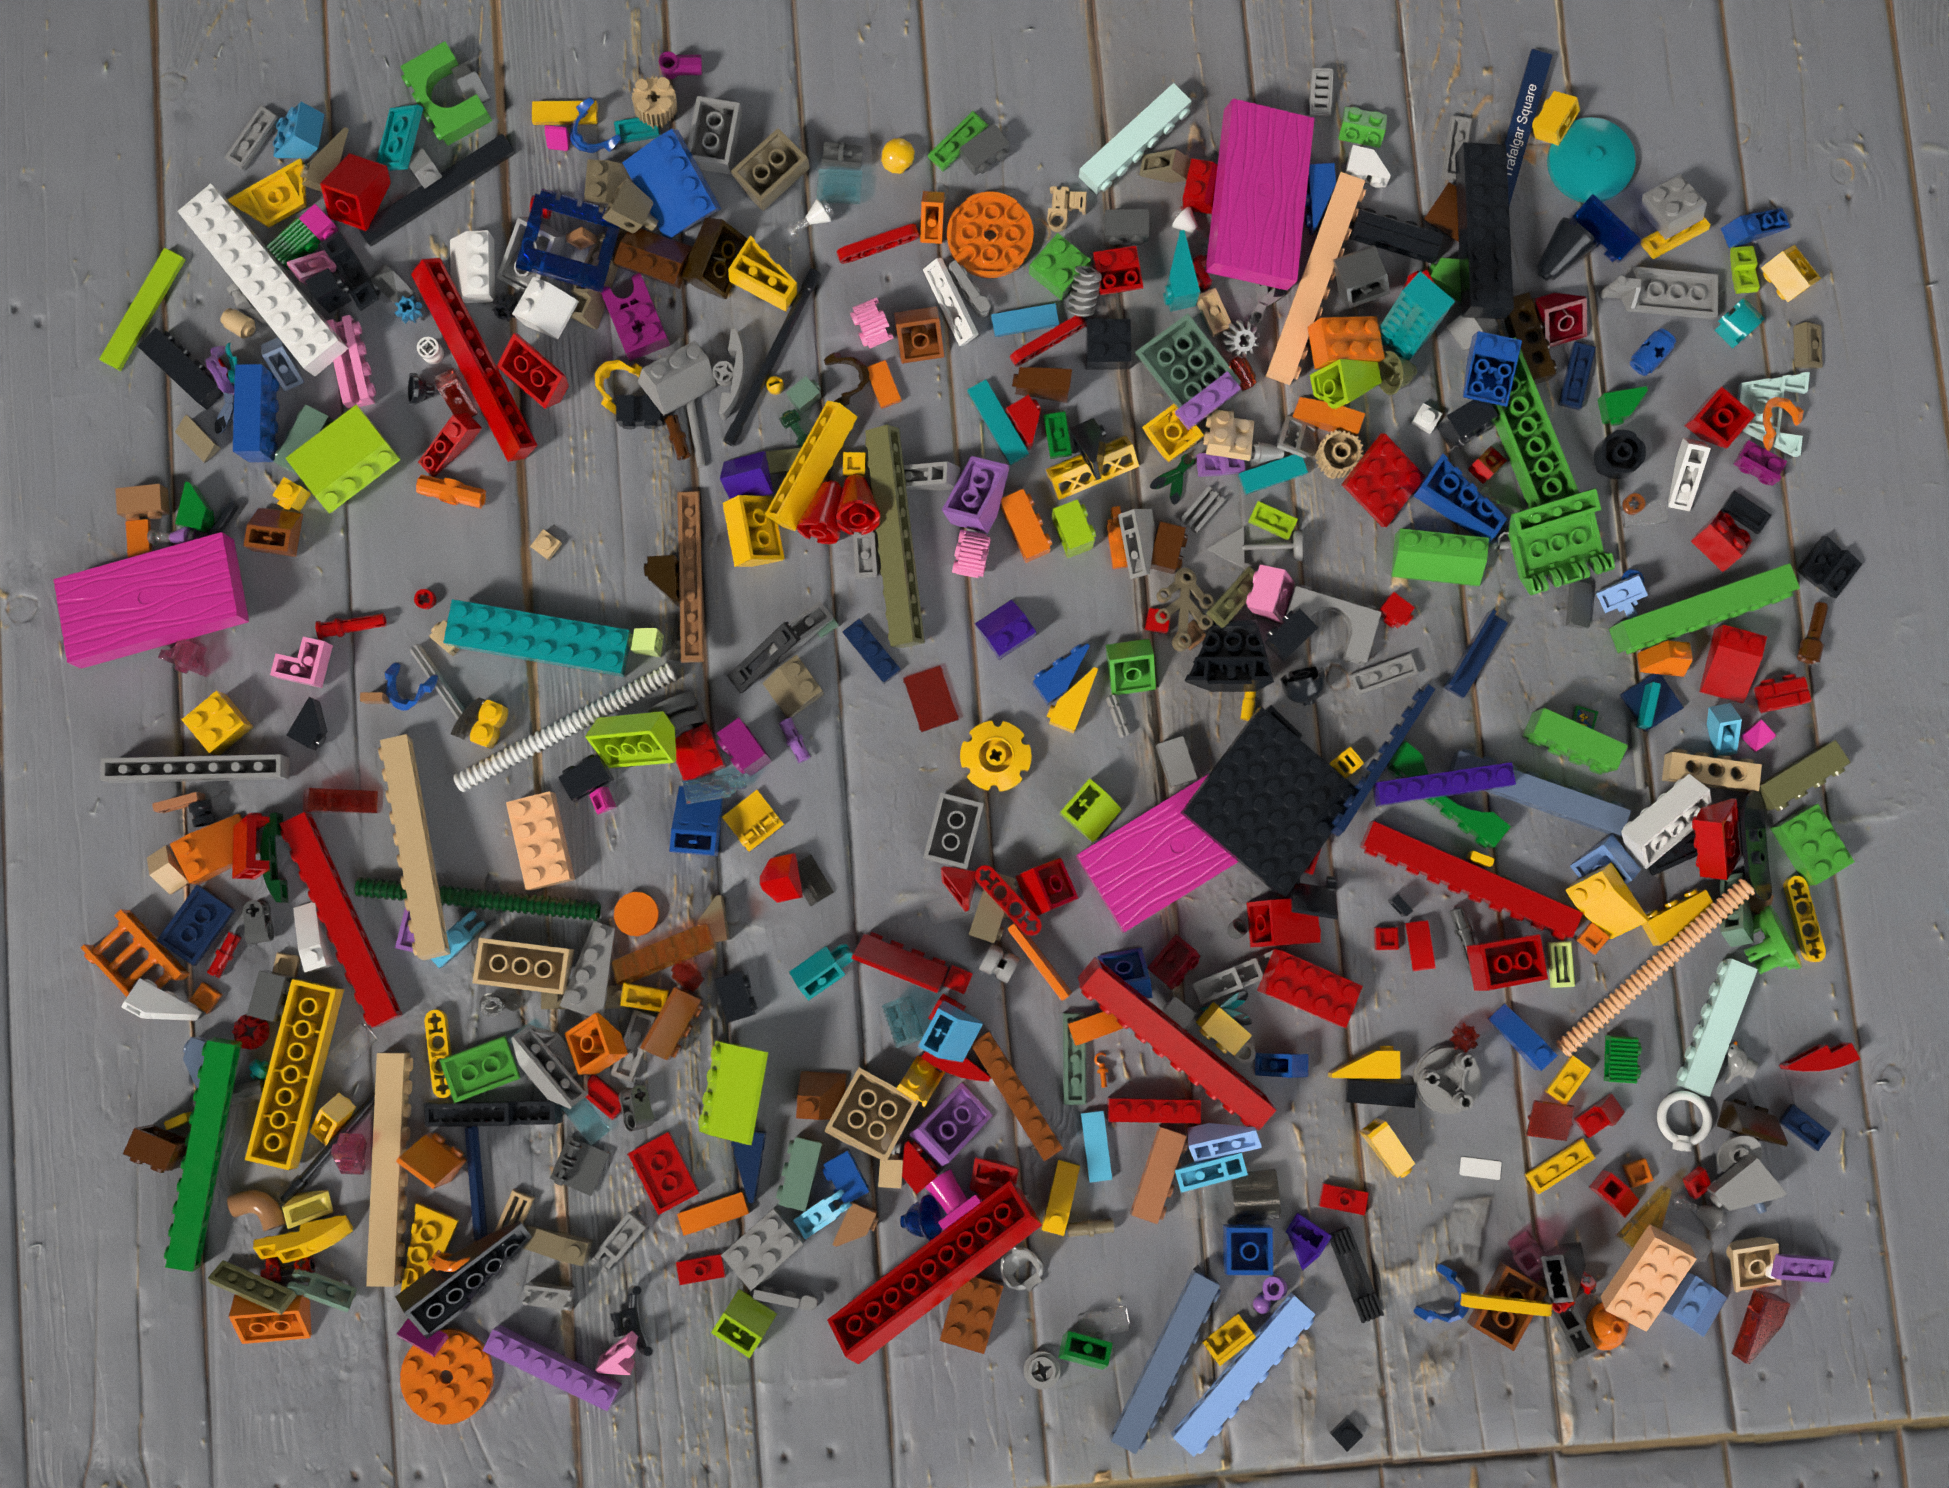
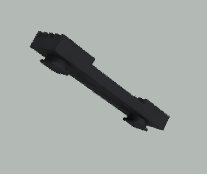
M788 621L782 623L727 675L739 693L745 692L783 654L801 640L800 637H797L798 634L794 633L795 630L791 629L792 626L788 625ZM774 643L778 649L752 673V669L749 670V665Z
M1347 1226L1329 1233L1332 1236L1330 1243L1361 1322L1365 1323L1376 1317L1384 1316L1351 1228ZM1345 1253H1352L1367 1295L1359 1297L1343 1256Z

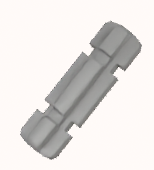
M1117 694L1111 695L1106 698L1108 706L1111 707L1110 712L1115 726H1118L1119 737H1127L1131 734L1129 725H1126L1127 719L1122 706L1119 705V697Z

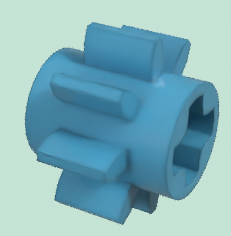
M413 295L410 299L402 296L399 303H395L398 307L395 314L398 317H402V321L405 324L408 320L416 323V319L419 316L423 317L419 310L423 305L420 302H416V298Z

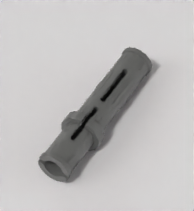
M1464 907L1450 910L1449 913L1454 923V933L1458 935L1471 975L1466 946L1475 944L1471 932L1473 929L1472 926H1469Z

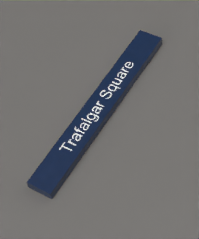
M1535 49L1530 51L1504 141L1507 154L1509 206L1552 59V54Z

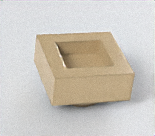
M543 529L530 547L550 561L562 543Z

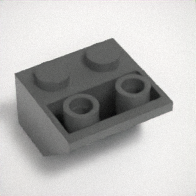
M1375 245L1333 259L1339 298L1349 309L1390 294L1388 276Z

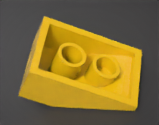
M1612 862L1574 881L1565 890L1577 909L1607 934L1610 939L1649 921V918Z

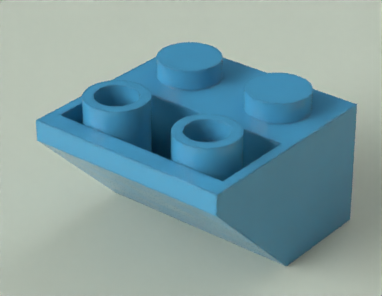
M300 102L295 107H291L284 118L281 117L277 122L276 129L278 133L273 141V146L275 147L273 156L276 158L308 159L319 148L325 114L303 102Z
M943 1001L918 1047L937 1058L963 1062L984 1022Z

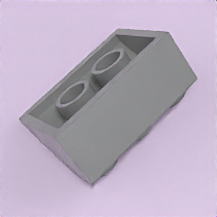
M696 341L642 368L638 379L640 386L663 416L717 386L709 359Z

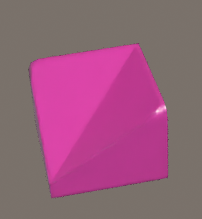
M1761 719L1755 721L1740 737L1754 752H1757L1774 739L1776 734Z

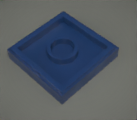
M1652 674L1620 694L1638 721L1645 685L1651 682L1661 685L1652 726L1644 729V732L1684 708L1662 674Z

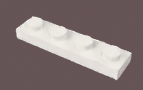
M936 258L923 271L958 345L965 346L979 334L943 259Z

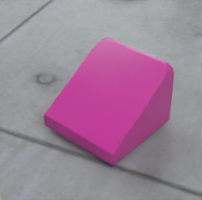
M545 125L548 149L568 151L570 134L567 128Z

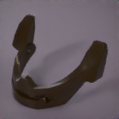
M840 352L832 353L824 359L826 366L848 364L855 367L859 372L860 383L858 387L850 392L842 393L841 397L834 401L847 406L850 404V397L861 391L869 381V371L867 366L855 357L843 358Z

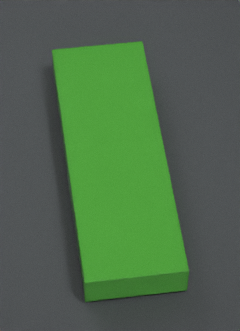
M972 111L928 154V158L944 172L960 156L959 148L987 129L988 124Z

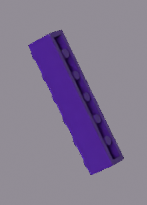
M1510 762L1377 782L1373 786L1375 805L1378 807L1506 788L1516 785L1513 765Z

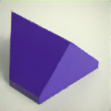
M1298 1213L1285 1231L1288 1234L1302 1271L1322 1254L1332 1237L1329 1233Z

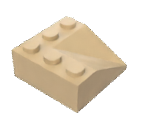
M859 1067L824 1132L887 1162L919 1101L912 1100L898 1091L896 1087Z

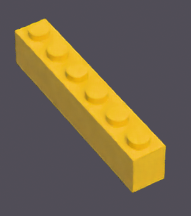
M827 400L765 513L768 518L783 528L793 531L797 529L798 521L822 485L823 479L832 467L839 450L843 447L847 435L854 427L857 416L842 404Z

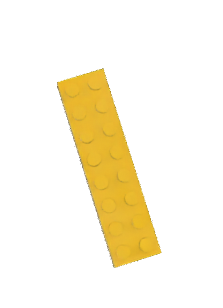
M303 979L291 980L245 1160L285 1170L299 1167L344 989Z

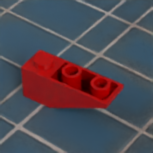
M469 413L453 414L418 463L431 477H435L472 443L482 427Z

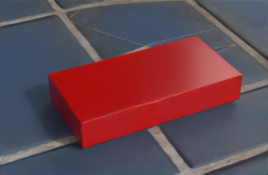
M592 1074L588 1078V1095L585 1098L611 1120H614L622 1111L619 1094L596 1074Z

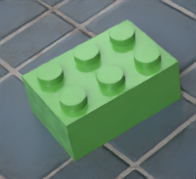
M1819 804L1808 805L1770 828L1797 873L1806 880L1808 886L1823 882L1855 862Z

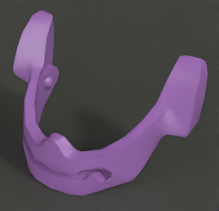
M225 346L213 347L210 350L212 356L206 359V366L213 375L218 388L223 393L234 395L235 385L226 376L228 370L220 366L218 361L219 357L225 354Z

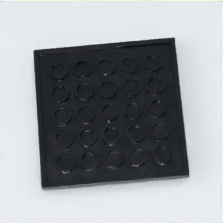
M1258 707L1183 808L1181 814L1281 898H1286L1332 834L1331 830L1334 827L1332 821L1339 812L1343 813L1345 810L1344 802L1350 794L1354 796L1358 789L1263 707Z

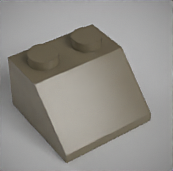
M795 655L778 667L763 682V685L787 718H792L824 695L823 690L798 655Z

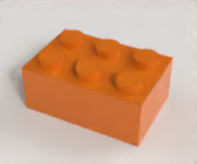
M1377 316L1325 317L1318 319L1307 327L1315 369H1322L1339 359L1380 362L1385 359Z

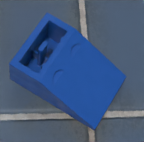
M1480 331L1476 332L1472 336L1467 358L1463 398L1507 407L1522 340Z
M679 786L671 828L669 852L718 856L723 789Z

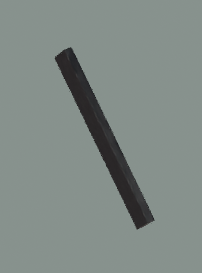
M503 134L499 135L440 173L442 178L424 189L421 185L376 214L369 228L366 231L361 229L359 231L370 247L516 154L505 136Z

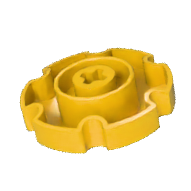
M993 721L983 722L975 726L969 732L972 740L969 742L963 741L960 750L961 767L970 770L967 779L984 791H989L992 786H996L999 792L1014 788L1022 781L1020 772H1028L1031 764V747L1029 744L1024 745L1021 742L1024 738V733L1013 724L1005 721L999 727L994 726ZM993 751L997 754H1002L999 758L1000 761L997 762L995 759H990Z

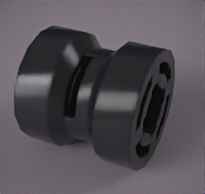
M201 800L188 805L189 812L193 815V827H203L216 822L215 815L211 813V800Z

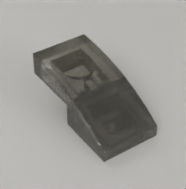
M479 697L473 701L460 715L450 735L464 740L472 719L479 720V710L486 700Z

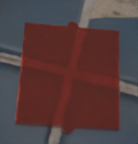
M1534 1100L1531 1114L1528 1115L1527 1136L1567 1141L1570 1126H1573L1574 1105Z

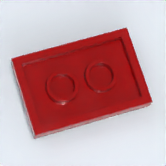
M670 1131L628 1153L658 1215L700 1193Z

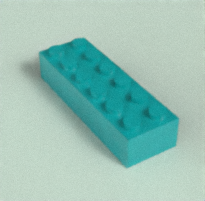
M1420 271L1402 290L1379 327L1382 344L1388 345L1398 356L1410 361L1424 346L1455 301Z

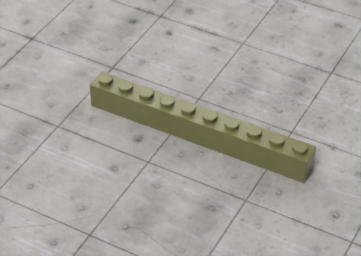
M887 424L865 430V445L868 450V467L871 476L870 487L880 511V523L875 530L879 543L880 572L883 577V596L886 603L885 615L889 628L888 639L891 647L906 648L924 644L925 640L899 428Z

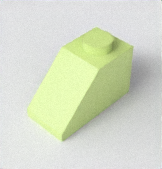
M634 628V633L630 634L628 645L634 654L661 657L664 635L657 628Z

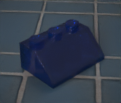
M1594 194L1572 216L1574 221L1572 225L1575 226L1578 223L1588 230L1595 238L1593 242H1597L1595 247L1597 248L1600 245L1606 251L1604 256L1612 263L1614 261L1620 263L1641 240Z

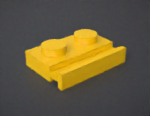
M917 1055L898 1085L897 1090L914 1101L922 1102V1106L925 1107L945 1072H939L936 1070V1067Z

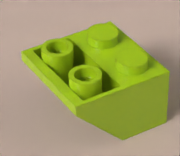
M1089 778L1060 811L1059 815L1094 843L1122 809L1101 787Z
M739 1288L711 1333L750 1358L778 1313Z

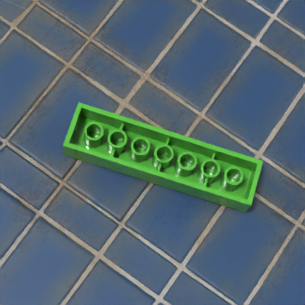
M1520 349L1507 407L1496 404L1491 405L1498 414L1494 424L1528 508H1533L1578 494L1579 490Z
M1789 563L1622 621L1609 628V632L1617 652L1626 651L1628 655L1645 647L1660 644L1665 640L1680 637L1688 632H1695L1708 625L1712 626L1723 622V620L1732 619L1746 612L1761 609L1769 604L1781 602L1794 596L1793 591L1800 589V586Z

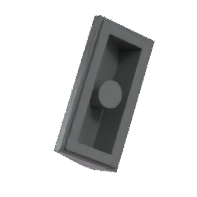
M1581 581L1570 583L1566 626L1589 628L1593 585Z

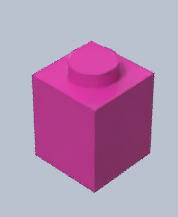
M316 204L299 217L321 242L339 230Z

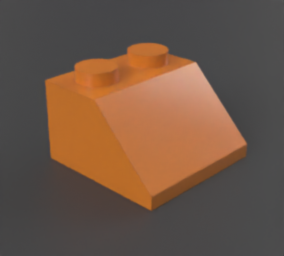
M594 1013L564 1033L578 1075L598 1074L628 1055L622 1034L600 1013Z

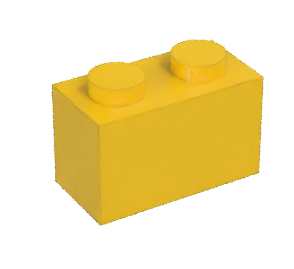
M1553 91L1550 98L1544 102L1539 116H1536L1533 120L1532 128L1535 139L1559 146L1580 112L1578 98Z
M1215 1002L1196 1021L1201 1027L1199 1032L1208 1040L1211 1037L1217 1041L1215 1046L1224 1054L1229 1051L1235 1056L1252 1036Z

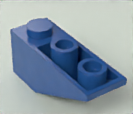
M1334 163L1309 165L1305 207H1308V214L1305 216L1306 228H1309L1310 235L1314 234L1336 185Z
M1782 208L1739 216L1722 227L1721 231L1728 247L1732 248L1754 242L1791 227L1788 223L1787 215Z
M1088 643L1084 646L1082 644L1077 645L1070 651L1072 653L1065 659L1063 656L1052 663L1054 667L1048 671L1043 669L1034 676L1035 680L1032 684L1047 706L1067 692L1089 649Z

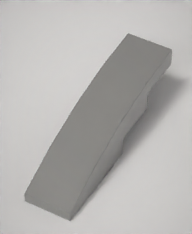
M1273 950L1194 982L1193 986L1200 1003L1204 1004L1261 981Z

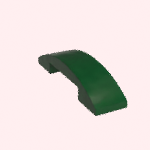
M273 812L269 815L270 822L264 826L262 833L260 860L269 861V870L263 874V877L274 900L277 903H289L287 880H278L276 837H281L280 831L282 828L280 823L284 822L283 814Z

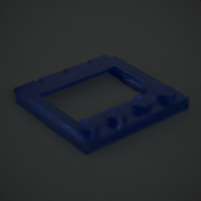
M542 188L540 194L535 193L516 261V268L603 293L620 227L602 218L607 207H604L603 213L599 212L600 205L583 201L580 207L577 206L579 199L561 194L560 200H557L556 192ZM544 209L608 227L598 257V266L533 248L534 242L538 238Z

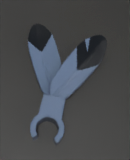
M223 393L225 404L215 422V432L217 434H221L226 430L231 418L234 421L233 394Z

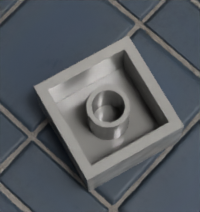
M1679 174L1644 193L1640 212L1666 240L1703 220L1707 202Z

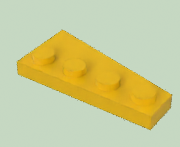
M416 1203L415 1218L411 1229L412 1236L407 1252L408 1259L406 1269H404L401 1292L432 1269L428 1265V1260L438 1250H441V1253L447 1252L460 1220L421 1203Z

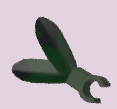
M1187 454L1181 457V461L1176 469L1158 476L1150 484V488L1153 490H1158L1171 484L1170 500L1173 505L1179 502L1182 495L1183 474L1194 463V459H1192L1190 464L1183 462Z

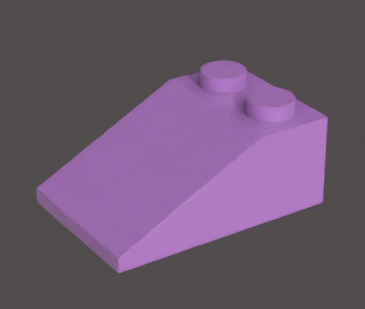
M971 456L942 508L949 522L952 525L988 534L998 515L1010 468L1009 465Z
M961 1082L909 1135L939 1167H942L959 1153L993 1115Z

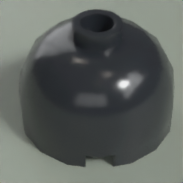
M1316 666L1292 671L1294 676L1287 678V675L1281 677L1280 680L1285 695L1293 702L1303 703V706L1316 703V699L1322 696L1327 685L1323 667L1319 671H1317Z

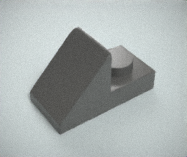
M471 60L451 69L466 99L477 94L482 104L491 100Z

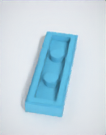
M1104 1111L1081 1113L1089 1182L1112 1180Z

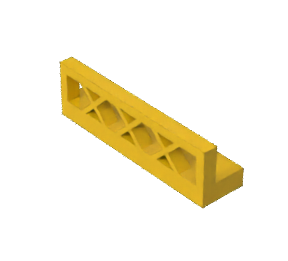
M1123 436L1105 444L1103 465L1108 463L1112 466L1109 472L1102 473L1099 480H1096L1081 455L1045 469L1048 478L1053 484L1058 500L1139 467L1135 450L1130 440ZM1130 454L1132 462L1126 465L1119 464L1123 456ZM1083 473H1091L1088 481H1079ZM1066 480L1072 482L1068 489L1060 491L1059 483Z

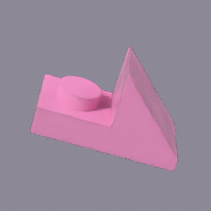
M325 250L287 261V266L297 279L307 285L305 280L329 268L333 273L337 268Z
M631 1331L600 1355L595 1371L601 1374L631 1375L635 1363L631 1356L636 1351L635 1346L638 1336Z

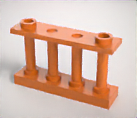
M120 909L114 915L119 921L118 926L96 947L94 945H83L80 947L85 952V958L92 964H96L126 997L133 989L132 985L155 963L160 964L164 968V974L154 982L159 989L170 980H184L190 975L130 910ZM125 931H129L134 936L133 942L110 963L102 953ZM140 947H144L149 952L148 958L125 979L117 969Z

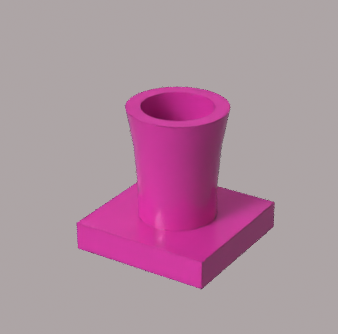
M951 1169L935 1178L925 1187L947 1213V1216L938 1222L943 1230L947 1229L983 1201L978 1195H974L968 1200Z

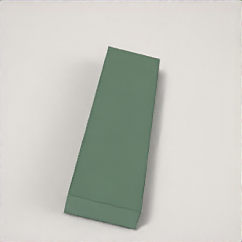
M1063 1013L1064 1105H1087L1086 1043L1075 1046L1068 1027V1023L1085 1018L1086 1013Z

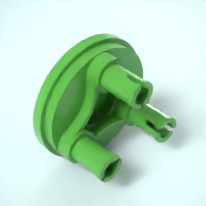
M1771 905L1764 907L1765 910L1760 911V914L1755 915L1752 920L1753 932H1764L1765 939H1763L1762 943L1744 949L1746 956L1749 957L1748 960L1750 963L1754 961L1760 974L1779 966L1781 968L1787 966L1789 970L1802 968L1797 951L1777 913Z

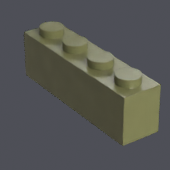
M1836 740L1826 742L1761 782L1758 792L1761 793L1767 811L1773 809L1780 811L1789 806V800L1793 798L1797 800L1807 795V789L1812 786L1817 788L1827 782L1825 778L1830 775L1835 777L1845 771L1844 767L1851 762Z

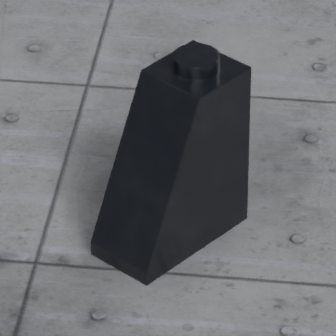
M1581 1242L1558 1244L1541 1256L1551 1303L1574 1302L1576 1300L1586 1267Z

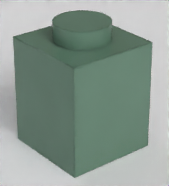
M807 376L786 392L787 398L801 415L822 398L820 394L821 387L814 379L810 381Z

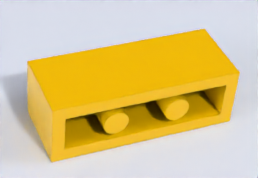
M1697 888L1692 889L1684 894L1685 898L1682 900H1671L1665 904V909L1661 911L1656 909L1646 914L1649 921L1642 924V927L1653 946H1661L1672 940L1674 936H1679V932H1684V928L1686 926L1689 927L1690 922H1695L1696 917H1701V912L1705 913L1707 907H1712L1713 901L1707 890L1698 891Z

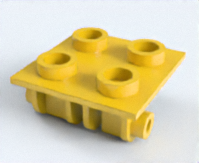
M755 790L722 816L723 820L749 852L784 825L758 790Z

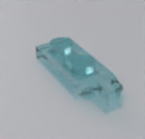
M721 774L682 781L686 804L731 797V794L736 793V790L746 789L744 774Z

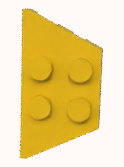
M299 158L228 198V201L234 207L270 228L307 207L306 186L302 185L303 177H300L305 163Z

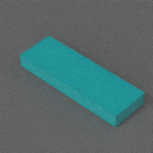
M1294 454L1238 474L1245 495L1306 475L1308 470L1303 457Z

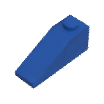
M1503 1004L1488 1018L1534 1070L1542 1071L1558 1056L1506 1004Z

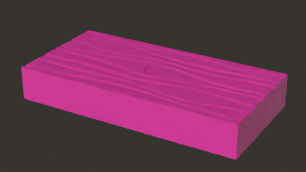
M1234 98L1226 106L1223 113L1206 273L1288 290L1297 282L1314 128L1313 117Z
M223 532L53 579L67 663L81 669L249 622L234 539Z
M1208 775L1076 855L1082 868L1123 933L1238 863L1235 858L1181 814L1183 808Z

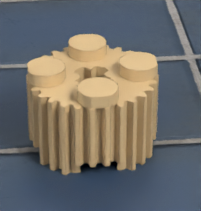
M651 76L650 79L646 77V80L639 79L635 83V88H633L632 92L635 115L637 118L639 117L640 121L643 120L644 124L647 123L648 126H652V129H654V125L658 128L660 126L663 128L667 121H671V118H674V115L678 112L673 86H670L669 80L665 77L658 79L657 76L655 78Z
M1341 430L1331 431L1323 438L1317 448L1315 459H1317L1316 464H1319L1318 468H1321V472L1324 471V475L1331 479L1348 476L1363 457V450H1361L1363 444H1360L1361 440H1358V436L1355 437L1354 434L1350 435V432H1341ZM1336 452H1337L1338 454L1342 453L1343 456H1342V457L1337 456V455H1336Z

